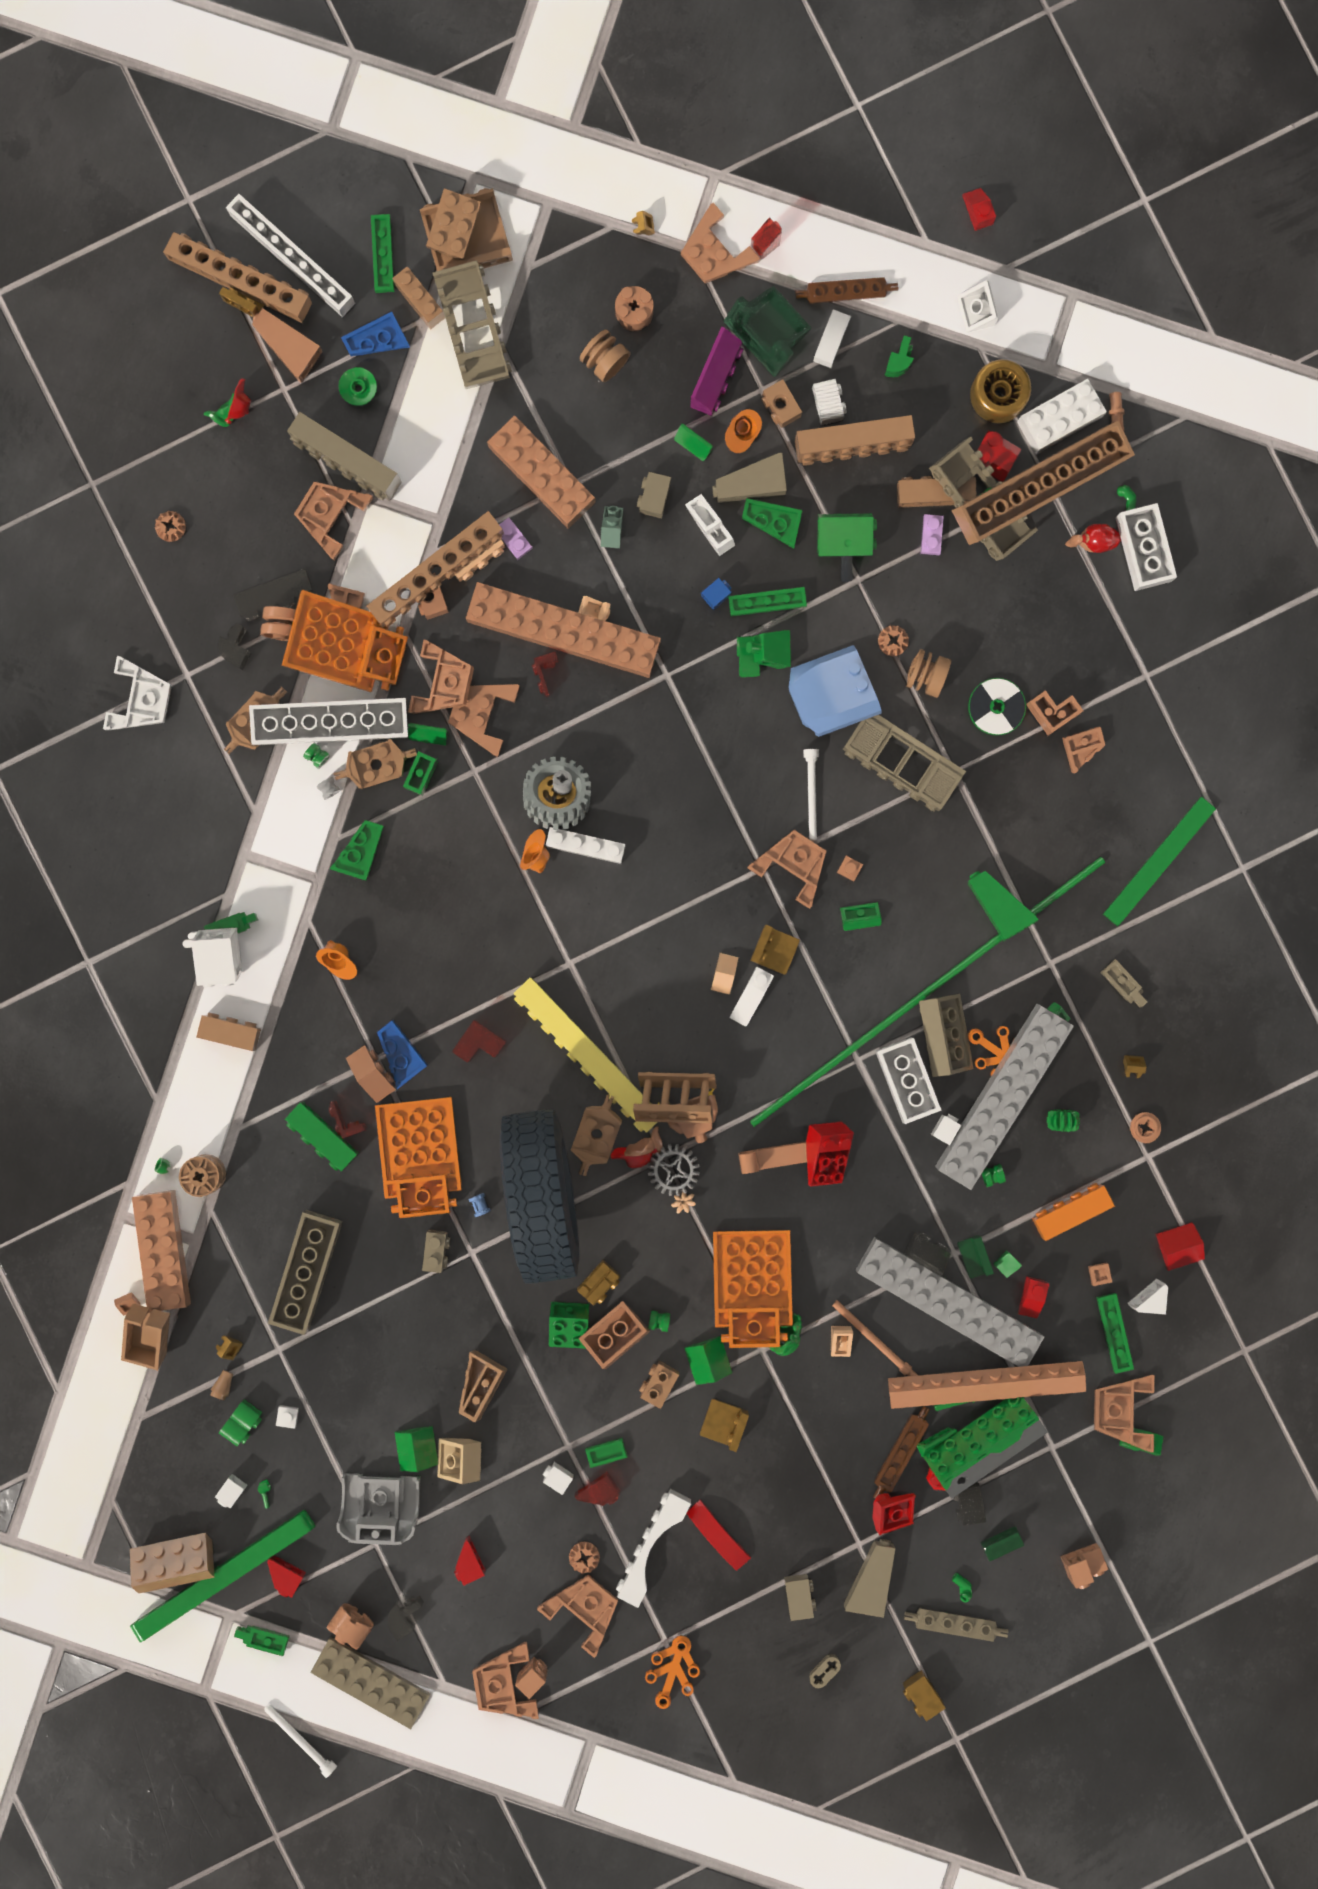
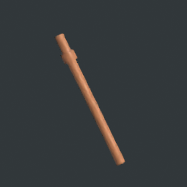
M838 1300L833 1303L832 1306L899 1367V1371L904 1376H918L912 1370L911 1365L907 1362L904 1363Z

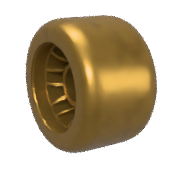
M1004 359L992 361L978 372L973 381L970 392L972 406L980 417L989 422L1005 423L1011 421L1023 411L1031 395V381L1024 368L1016 362ZM995 391L1002 392L1003 397L997 396Z

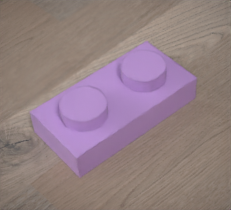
M924 514L921 554H941L943 516Z
M509 517L499 524L504 532L501 540L517 560L533 549Z

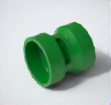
M314 742L305 751L303 757L307 761H312L313 765L320 769L329 759L330 754L322 751L320 746Z
M1001 1164L994 1165L990 1169L986 1167L982 1172L986 1187L993 1186L997 1182L1000 1184L1006 1182Z
M651 1310L648 1329L655 1330L657 1328L663 1332H668L671 1313L665 1312L660 1314L658 1311Z

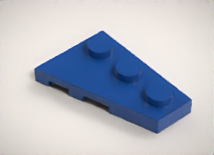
M392 312L341 337L350 356L410 348Z
M394 1020L377 1032L384 1054H386L390 1071L393 1073L397 1089L428 1066Z

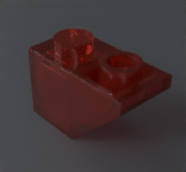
M768 218L751 238L750 245L761 259H764L780 246L782 228L777 221L773 222L771 218Z

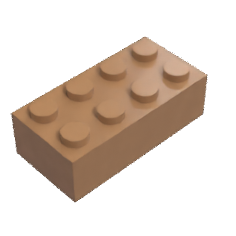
M206 1533L130 1549L131 1587L140 1594L214 1578L212 1539Z

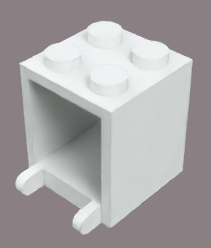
M237 928L190 932L188 934L189 939L183 941V946L185 948L192 947L197 986L203 985V987L208 988L215 986V984H222L223 986L234 985L242 973Z

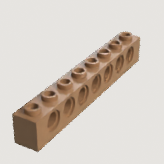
M173 232L163 251L168 260L220 285L232 288L238 293L301 323L312 305V301L306 291L302 289L297 291L285 281L278 282L268 273L261 274L255 267L242 265L238 259L234 257L230 259L217 249L213 251L200 241L196 243L183 233L179 235ZM188 250H192L190 254L185 255ZM204 258H209L208 261L202 263ZM221 266H225L223 270H219ZM242 273L240 278H235L237 274ZM259 281L257 286H252L254 282ZM276 289L275 293L269 294L271 290ZM293 297L292 301L285 302L287 298Z
M486 512L366 607L382 627L392 625L398 615L406 614L410 611L411 605L415 602L423 601L429 591L437 590L442 585L441 582L446 578L451 579L455 576L456 570L461 566L463 568L468 566L474 556L477 554L478 556L482 555L487 550L488 545L492 542L495 544L500 541L504 534L503 529L490 512ZM482 531L487 533V537L483 540L477 538L478 533ZM466 543L472 545L469 551H463L462 547ZM450 555L457 557L454 563L447 562V558ZM440 567L442 569L441 573L433 575V568ZM419 579L426 580V584L423 587L416 585ZM404 591H410L411 595L409 598H401ZM390 602L396 604L395 609L392 611L386 610V606Z

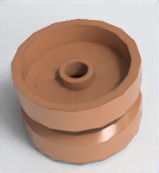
M276 606L264 607L262 618L268 622L261 625L260 635L271 639L288 641L296 610Z

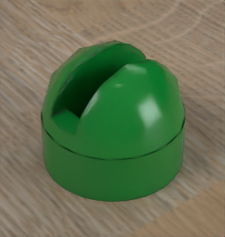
M160 1157L156 1162L154 1171L159 1174H166L169 1172L167 1168L171 1167V1164L168 1160Z

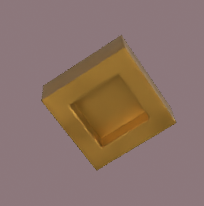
M643 210L637 212L636 217L632 219V223L638 224V228L634 229L633 233L637 235L646 234L648 236L655 234L653 216Z
M1124 1055L1123 1063L1126 1077H1130V1073H1136L1137 1078H1140L1142 1073H1146L1147 1067L1144 1057Z
M222 1336L221 1338L224 1340V1343L216 1345L217 1355L223 1359L234 1360L243 1344L239 1340Z

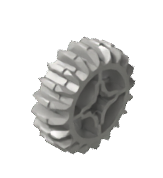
M668 1144V1151H665V1148L662 1147L661 1151L663 1153L656 1152L655 1155L658 1158H651L650 1161L655 1164L648 1165V1168L654 1169V1171L649 1172L648 1176H655L650 1182L655 1183L657 1181L658 1184L655 1186V1189H659L662 1186V1194L668 1189L669 1196H672V1190H676V1195L679 1196V1189L687 1193L686 1186L690 1189L693 1188L690 1181L697 1183L698 1180L693 1175H699L700 1172L694 1171V1168H699L700 1166L699 1164H693L697 1160L696 1156L690 1159L693 1153L691 1150L687 1154L684 1153L686 1146H683L680 1151L678 1150L679 1144L675 1145V1150H672L671 1144ZM668 1155H678L672 1163L661 1161ZM683 1157L689 1163V1174L680 1168ZM677 1161H679L677 1164V1170L679 1172L677 1174L675 1173V1175H672L669 1179L671 1170L668 1169V1167H673V1165H676ZM658 1166L665 1169L668 1173L665 1182L658 1175ZM675 1177L686 1179L679 1185H670Z

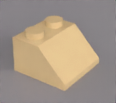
M439 1438L438 1477L460 1484L480 1481L481 1442L471 1439Z

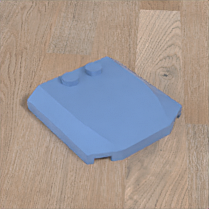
M854 645L791 668L789 681L790 695L802 724L813 730L818 737L882 713L876 693Z

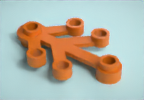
M1000 1026L997 1029L1002 1050L985 1039L981 1030L971 1029L968 1032V1040L971 1043L981 1044L996 1055V1057L977 1058L975 1066L978 1069H984L986 1066L1000 1063L1009 1049V1030L1007 1027ZM1005 1028L1006 1034L1000 1035V1029ZM978 1033L979 1039L974 1040L973 1034ZM979 1060L984 1061L982 1067H979L977 1064ZM993 1069V1070L991 1071V1073H990L991 1076H992V1074L994 1073L995 1069Z
M680 1635L675 1637L672 1646L660 1652L656 1651L651 1656L652 1663L660 1665L664 1658L674 1654L671 1662L655 1670H648L645 1674L646 1682L652 1684L658 1677L668 1673L663 1690L658 1692L655 1698L656 1705L661 1709H666L671 1704L670 1691L676 1675L682 1685V1693L685 1696H690L693 1693V1685L689 1683L680 1665L682 1656L688 1665L690 1677L695 1678L700 1673L699 1666L694 1663L689 1653L691 1642L686 1636ZM680 1643L685 1645L683 1649L678 1647ZM658 1655L661 1659L659 1661H655L654 1656ZM696 1668L697 1672L691 1673L690 1670ZM653 1674L655 1677L654 1679H648L647 1676ZM686 1686L691 1688L689 1692L684 1690ZM661 1699H666L667 1702L665 1704H661L659 1701Z

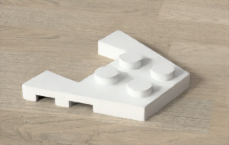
M117 656L114 673L133 677L126 716L106 712L103 729L115 730L165 723L172 685Z

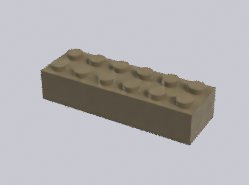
M301 412L298 413L287 430L291 436L290 440L294 442L293 444L301 450L305 448L317 460L321 458L329 468L333 470L339 469L345 478L349 480L355 479L364 490L371 489L374 495L382 501L384 499L390 501L402 483L398 473Z
M309 1210L302 1212L268 1324L303 1335L309 1332L343 1221Z

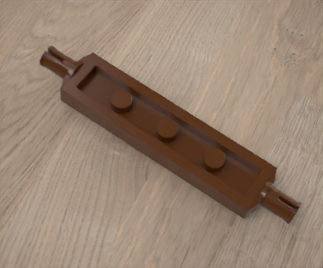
M885 277L808 283L807 290H795V294H798L795 297L796 299L807 298L809 304L885 298L887 291H898L899 287H897L898 282L887 283Z
M923 1406L919 1415H910L874 1480L878 1489L873 1498L883 1494L885 1491H893L917 1444L929 1426L925 1420L930 1411L928 1407Z

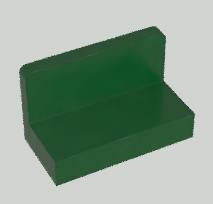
M976 1235L957 1243L969 1278L972 1279L983 1274L986 1276L994 1274L981 1236Z
M1015 1526L980 1542L989 1562L1024 1546L1020 1533Z

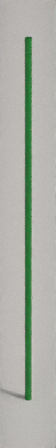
M1099 857L1030 909V911L1037 915L1105 863L1104 859ZM997 934L750 1120L753 1127L757 1126L911 1010L919 1001L924 1000L1001 942L1000 935Z

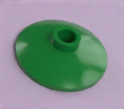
M360 367L351 368L339 380L340 395L351 405H365L376 394L377 383L375 377L367 369ZM357 386H362L361 391H356L355 389Z

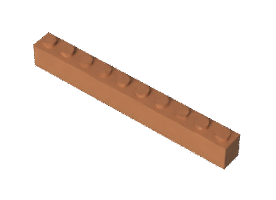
M1083 1361L888 1378L891 1409L1086 1392V1376Z

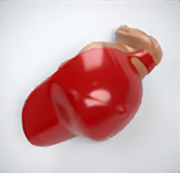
M1092 524L1085 528L1081 534L1072 536L1065 545L1068 547L1080 545L1086 551L1102 553L1116 548L1121 541V537L1117 530L1107 524Z
M658 1127L652 1130L651 1138H643L635 1144L614 1149L611 1153V1159L624 1160L631 1169L642 1168L647 1165L656 1152L660 1153L663 1147Z

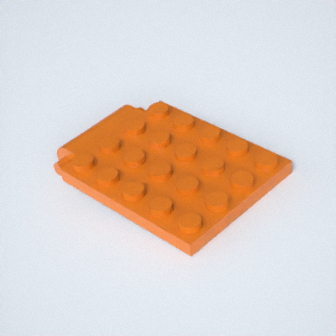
M302 590L282 666L370 693L376 680L382 682V690L388 691L390 684L396 685L408 637L403 635V627L397 626L396 632L389 631V626L382 627L369 611Z
M452 1097L375 1105L385 1199L397 1198L398 1205L391 1206V1213H399V1218L450 1213V1207L457 1206V1199H450L449 1192L462 1191Z
M790 1230L713 1232L715 1327H729V1334H721V1342H729V1348L780 1347V1341L788 1340L787 1333H780V1326H793Z

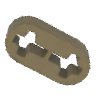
M829 1654L818 1663L809 1675L810 1683L813 1687H824L839 1672L841 1667L839 1658L834 1654ZM828 1661H835L836 1667L833 1668L831 1666L828 1668ZM824 1672V1674L821 1676L822 1681L820 1682L819 1680H817L815 1682L814 1676H820Z

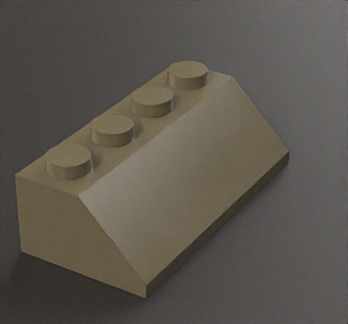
M955 994L919 1001L932 1076L952 1075L974 1069L961 995Z

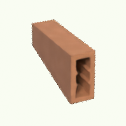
M262 308L253 317V327L296 379L302 383L322 354L321 347Z

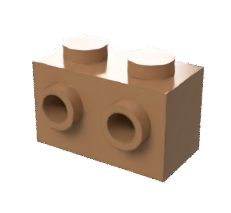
M658 1361L657 1365L653 1364L648 1374L651 1376L647 1382L644 1381L639 1391L641 1392V1399L661 1409L679 1376V1371Z

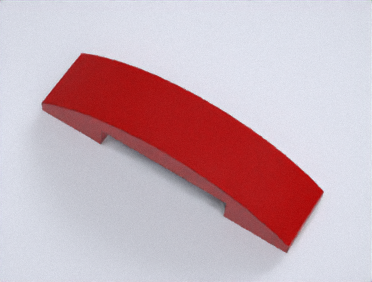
M701 1500L688 1509L686 1514L695 1526L736 1571L751 1559L750 1555L731 1537Z

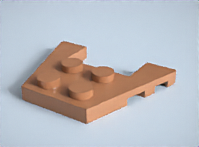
M714 203L710 204L681 251V256L704 283L760 262V257L750 246L734 258L710 230L724 218V214Z
M313 482L294 515L331 559L335 561L343 545L327 536L328 532L347 502L365 512L373 496Z
M423 640L420 657L438 660L430 698L411 696L408 713L418 714L466 705L474 667L431 642Z
M520 685L470 686L466 705L453 707L448 723L494 756L499 757L503 740L485 735L495 698L498 697L515 703Z
M793 830L750 864L747 869L762 878L772 861L806 883L795 900L810 909L826 850Z
M1154 1375L1096 1389L1094 1430L1147 1452H1154V1434L1133 1432L1134 1392L1154 1393Z
M587 1575L540 1604L537 1610L547 1619L551 1620L564 1605L593 1630L581 1647L595 1658L618 1599L590 1575Z
M523 1642L473 1669L478 1710L539 1719L537 1699L516 1702L510 1664L530 1661L527 1642Z

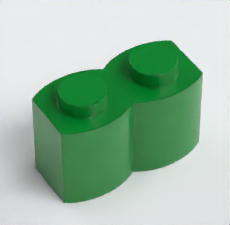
M243 1399L219 1434L236 1446L240 1442L244 1444L251 1435L248 1433L251 1427L256 1428L261 1422L260 1415L262 1412Z

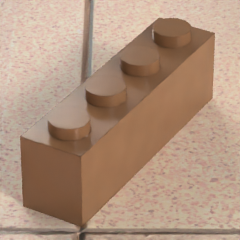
M924 476L919 480H913L912 477H904L897 483L898 508L954 505L955 503L951 497L945 494L939 481L932 479L931 476ZM972 477L957 489L965 502L976 497V477Z

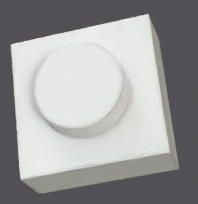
M280 1405L276 1426L295 1429L299 1408Z

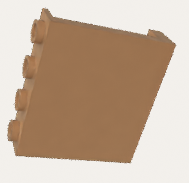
M484 188L475 194H463L466 197L481 202L464 260H459L431 249L437 271L476 260L478 265H483V269L513 261L493 188ZM427 204L420 209L428 238L439 204Z

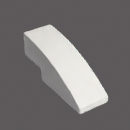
M836 310L832 311L814 356V362L829 368L832 367L851 316Z
M702 494L685 504L719 556L735 546L732 536L723 526L722 521Z

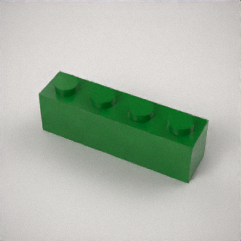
M300 1102L284 1119L288 1122L286 1124L287 1127L293 1132H299L302 1135L300 1138L307 1145L311 1143L316 1148L314 1151L322 1158L325 1156L330 1161L329 1165L336 1171H343L359 1154L354 1147L305 1102Z

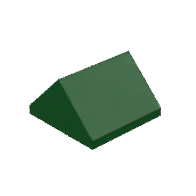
M721 1336L684 1347L696 1385L714 1383L732 1374L724 1344L721 1342Z
M433 1426L395 1432L400 1471L419 1472L438 1465Z

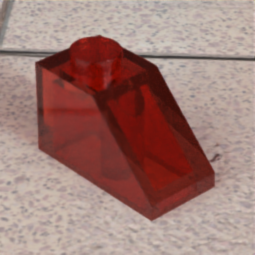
M606 1472L575 1492L574 1497L578 1501L601 1506L607 1503L611 1505L619 1499L620 1490L609 1473Z

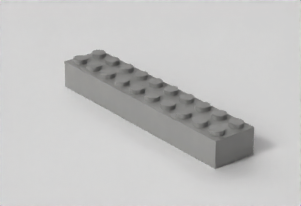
M1035 1005L965 1117L952 1143L947 1146L935 1165L940 1172L972 1190L1074 1027L1072 1024L1041 1005Z
M876 1237L873 1238L856 1268L858 1274L1018 1367L1029 1365L1044 1339L1041 1333Z

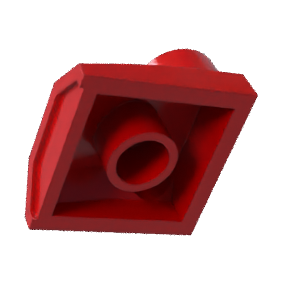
M989 430L978 448L983 455L980 458L981 462L985 467L991 466L994 472L991 476L999 482H1004L1021 451L1020 448L1002 438L998 432H991Z
M883 1493L875 1498L873 1503V1521L879 1535L914 1524V1500L916 1498L914 1493L891 1497L888 1493Z

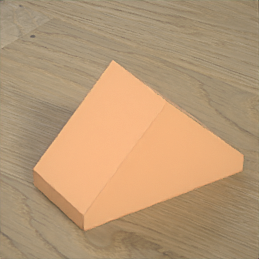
M719 954L711 990L730 994L739 957Z
M831 1326V1356L850 1357L853 1338L851 1326Z

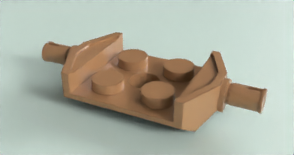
M281 687L272 696L257 691L254 692L251 698L226 723L232 738L231 742L224 748L229 755L240 745L253 750L260 746L252 745L249 705L279 704V700L287 691Z
M389 739L386 742L353 752L349 751L345 770L334 772L333 774L336 776V781L347 777L359 789H364L403 777L405 761L407 758L417 756L416 748L405 752L401 751ZM374 760L381 761L382 766L379 770L372 769L371 764Z
M606 1095L602 1106L586 1107L571 1148V1151L582 1161L579 1171L580 1175H582L584 1170L583 1176H586L591 1164H604L609 1159L622 1123L621 1118L611 1110L613 1096L608 1101L610 1095ZM594 1129H599L602 1132L600 1138H595L592 1135Z

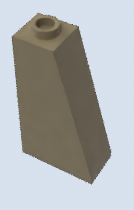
M777 453L716 479L715 486H712L713 498L717 497V502L722 503L746 500V498L756 499L786 495L787 489L782 453Z
M874 1540L844 1602L845 1611L884 1618L895 1554V1546L890 1540Z

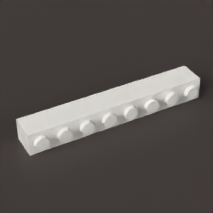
M240 194L226 207L230 216L341 317L355 304L353 297Z

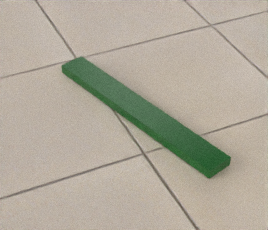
M1200 797L1104 911L1103 915L1116 926H1119L1216 808L1203 797Z

